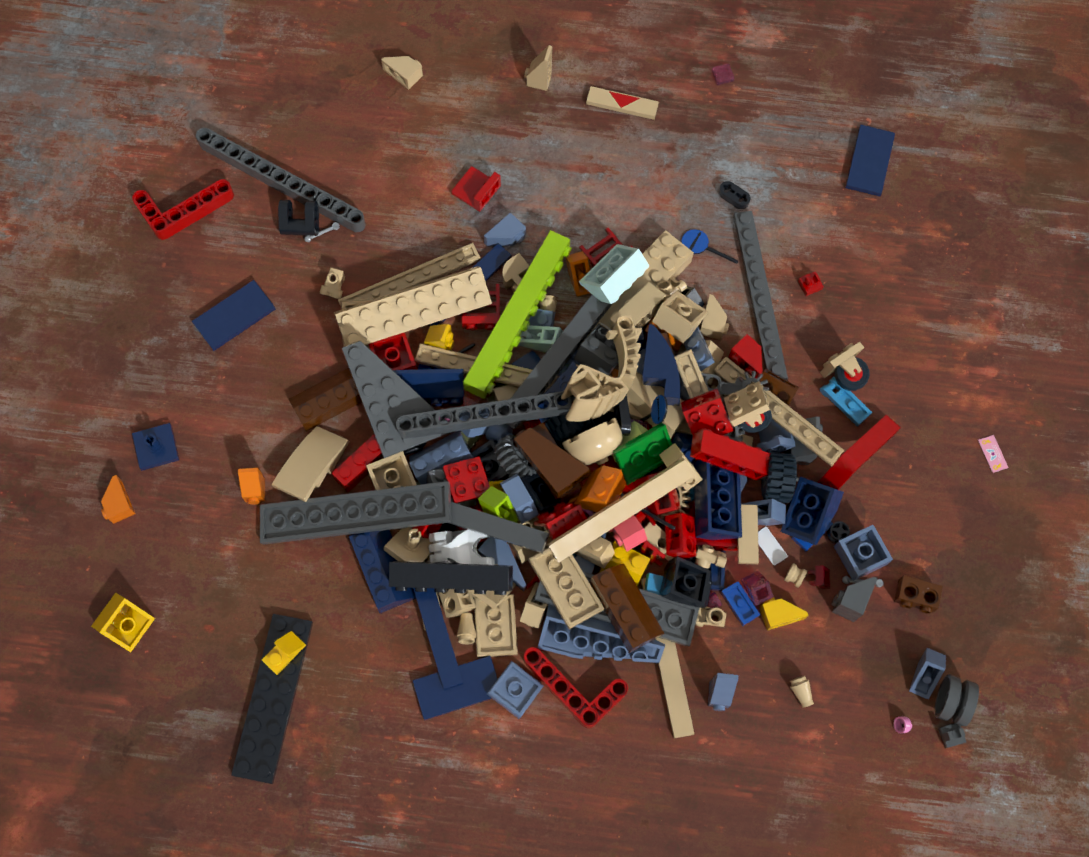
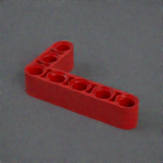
M221 179L164 213L160 212L149 194L144 190L136 191L132 196V200L156 237L165 240L230 202L234 197V192L229 181Z
M885 415L834 463L818 483L839 490L901 427L888 415Z
M531 647L524 652L525 665L585 728L594 727L628 692L627 683L623 679H615L589 703L539 649ZM531 653H535L539 657L534 663L529 662L527 656ZM544 668H549L553 674L546 678L542 676L541 671ZM556 684H565L566 691L562 693L556 691ZM621 685L624 688V692L622 694L614 693L613 686ZM571 698H578L581 705L574 708L570 706L569 700ZM603 698L607 699L609 707L601 708L598 705V701ZM592 713L595 720L592 723L585 722L584 714Z

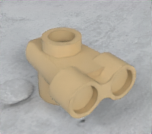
M330 267L325 284L321 285L320 294L341 299L343 293L341 285L345 281L344 271ZM333 275L336 276V280H335V281H333V279H332Z
M671 278L668 281L659 282L656 288L666 295L667 300L676 291L682 293L687 288V285L682 280L677 281L675 278Z
M703 544L702 547L697 546L696 565L710 568L711 563L716 566L725 567L727 561L726 553L714 551V548L707 544Z
M707 606L706 608H699L695 626L703 627V625L724 627L727 613L723 612L720 608H710ZM711 616H717L718 621H713Z

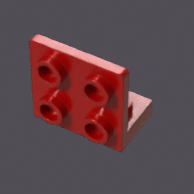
M471 166L452 189L451 194L481 212L500 188L501 175L494 171L490 177Z
M718 389L681 402L682 411L692 435L702 429H710L718 435H724L733 431Z
M480 456L448 464L442 468L446 481L450 483L453 502L456 504L479 498L490 488Z
M565 502L556 505L554 507L555 510L552 512H544L538 515V520L533 523L535 526L545 527L553 541L587 518L580 504H565Z

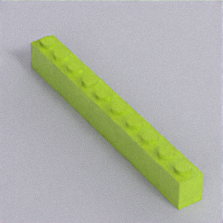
M550 230L464 379V390L485 399L487 393L491 394L495 386V379H499L502 375L504 363H508L511 359L513 347L519 345L521 333L526 332L528 329L530 317H534L537 313L539 301L543 302L547 294V287H551L555 280L554 275L556 271L560 272L564 257L569 256L572 249L569 238Z

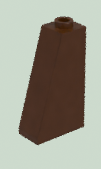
M532 428L521 430L515 436V446L558 499L590 476V469L585 464Z

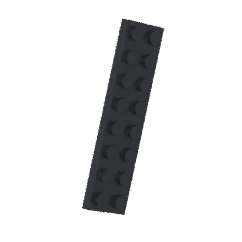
M273 614L231 776L269 784L274 783L313 626L312 621ZM292 631L306 646L276 675L262 659L276 646L274 644L276 640Z

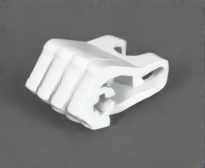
M468 529L429 534V541L433 542V544H429V552H434V554L430 555V562L494 565V558L482 557L477 551V543L481 539L490 536Z

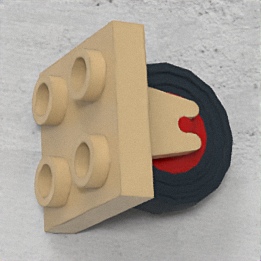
M861 342L855 345L851 343L839 354L836 353L823 364L824 368L820 372L821 375L826 378L835 371V379L838 385L848 391H856L864 387L870 376L869 368L862 359L856 357L864 349V346Z
M759 381L724 398L730 421L734 427L739 425L744 431L758 432L770 424L772 413Z

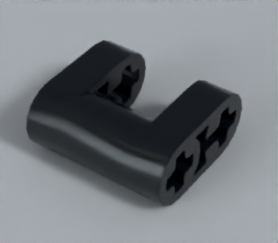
M291 200L279 201L278 218L281 235L317 236L319 234V205L317 201H306L305 219H293Z

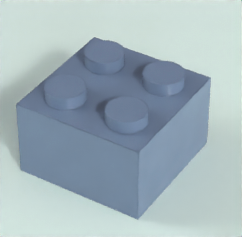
M874 525L841 539L834 545L853 581L888 565L893 560Z

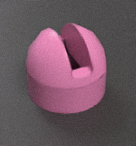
M904 716L896 717L894 720L896 732H909L912 729L911 720Z

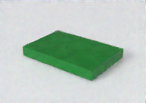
M664 423L658 424L613 451L618 468L622 470L626 485L665 464L659 454L672 446V442Z

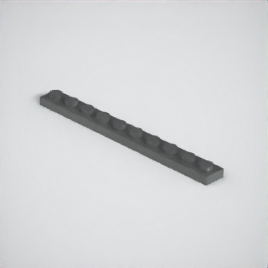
M752 211L734 213L733 217L765 369L787 380L786 366Z

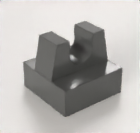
M951 724L938 728L945 749L966 743V735L961 725Z

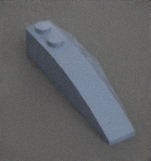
M548 605L537 648L583 659V656L594 657L597 660H602V657L614 658L616 661L632 659L635 662L660 663L665 644L653 640L629 653L613 624L591 617L569 630L556 607Z

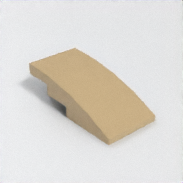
M316 426L295 449L271 485L278 490L307 502L314 488H319L326 474L332 473L350 441Z

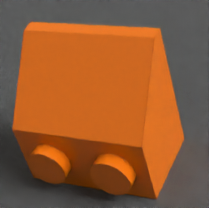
M601 466L591 472L574 504H580L582 509L599 512L618 500L626 485L622 470Z

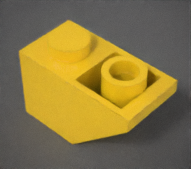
M451 325L430 326L424 344L452 350L454 340Z

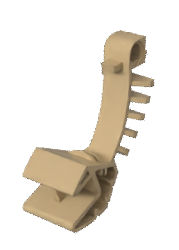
M631 315L620 316L612 330H609L606 334L607 339H613L617 350L619 362L618 377L608 376L591 367L580 364L571 376L561 396L562 400L571 395L575 396V400L566 415V420L579 422L590 420V418H598L609 411L612 406L614 407L621 402L632 387L641 355L638 354L641 344L637 343V340L642 332V328H635Z

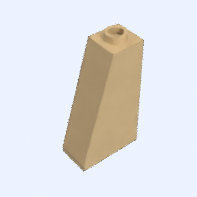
M636 371L633 385L627 392V400L645 417L651 413L654 399L658 395L664 396L665 389L660 386L643 385V375ZM680 399V406L668 405L666 417L662 422L666 425L670 439L685 419L681 407V402L684 401ZM652 418L647 419L653 427L658 425L653 423Z

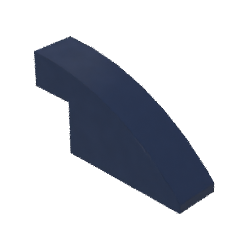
M649 324L642 376L643 385L665 387L664 396L667 399L668 405L680 406V379L675 357L662 334L654 325Z

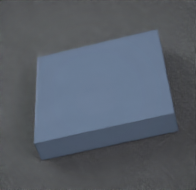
M511 661L487 695L520 719L544 685Z

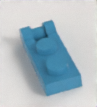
M835 377L829 380V384L820 388V392L825 397H828L857 427L872 414V411L851 391L845 390L838 385ZM835 388L839 392L835 394L832 390Z

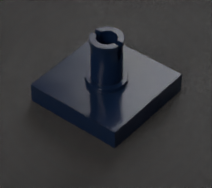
M170 423L132 433L141 471L180 460L173 428Z

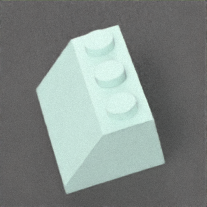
M616 244L579 283L601 302L612 304L619 299V296L625 290L632 286V283L638 277L644 274L649 264L638 248Z

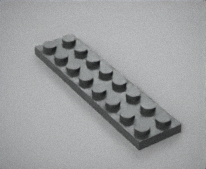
M583 572L588 582L590 581L591 577L594 576L592 574ZM539 581L534 600L555 606L541 581ZM639 589L665 633L658 638L689 647L700 607L681 604L666 599L661 595ZM605 610L592 617L612 624Z

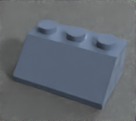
M456 431L422 449V451L409 456V463L416 479L422 485L426 484L428 471L474 457L462 432Z

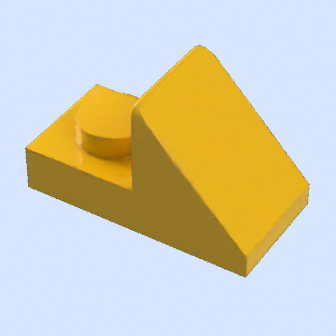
M290 631L274 642L276 646L262 661L278 675L306 644Z

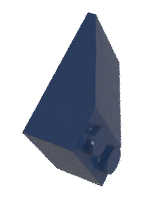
M800 477L785 518V524H783L780 532L817 545L836 514L844 492Z

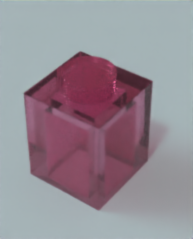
M759 571L741 579L745 592L756 606L773 598L769 581Z

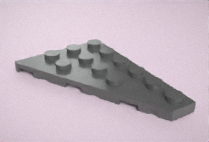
M361 341L341 348L383 458L447 434L441 433L415 438L401 437L396 427V421L400 416L435 411V409ZM442 419V420H441V423H442V424H446V423H448V421L445 420V419ZM425 421L421 426L426 427L430 425V422ZM405 424L401 429L407 430L411 425Z

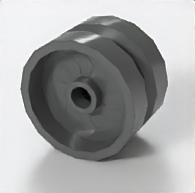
M951 674L946 675L940 685L935 702L936 718L945 721L952 718L955 724L967 726L971 722L977 707L979 685L969 680L961 683L959 677Z

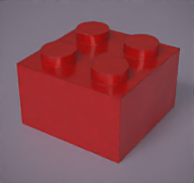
M405 332L369 344L370 350L391 370H417Z

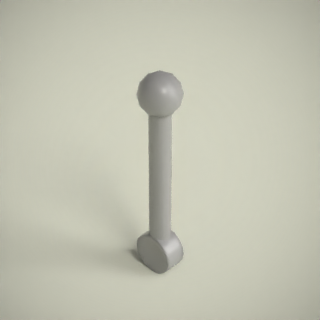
M334 222L331 227L320 231L317 236L333 229L338 230L340 228L339 223ZM305 236L304 240L310 242L311 239L317 236Z
M848 576L842 578V582L845 584L863 581L860 579L853 581ZM878 579L875 586L878 588L882 587L884 584L883 580Z

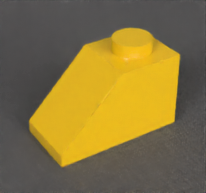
M775 597L764 600V604L759 608L767 631L804 620L808 617V613L783 599L775 600Z

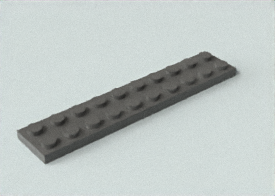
M446 481L311 498L307 502L295 500L260 505V543L265 545L452 522L450 483Z

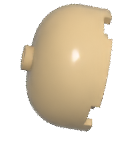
M613 418L609 422H604L572 438L573 442L569 439L563 442L562 445L567 453L583 464L591 465L597 462L598 465L609 461L608 456L612 455L613 451L621 446L623 436L616 418Z

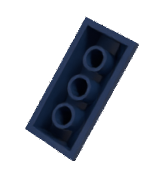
M463 369L392 370L431 406H441L442 404L459 406L465 404Z
M701 460L695 461L694 467L703 479L694 486L696 538L708 540L741 538L740 474Z
M390 530L357 533L349 536L379 613L416 599L414 589L411 587H407V591H396L395 587H389V562L397 561L384 551V546L392 539Z

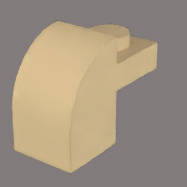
M520 253L510 258L503 267V285L506 290L511 287L513 292L516 291L529 268V264Z

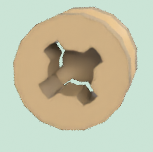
M793 563L784 581L792 582L794 586L799 588L806 576L807 570L799 569Z

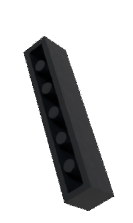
M393 561L389 562V587H395L396 591H407V587L415 588L417 592H427V588H434V592L441 593L447 592V589H454V593H466L467 590H474V594H486V591H494V595H506V591L513 590V566Z

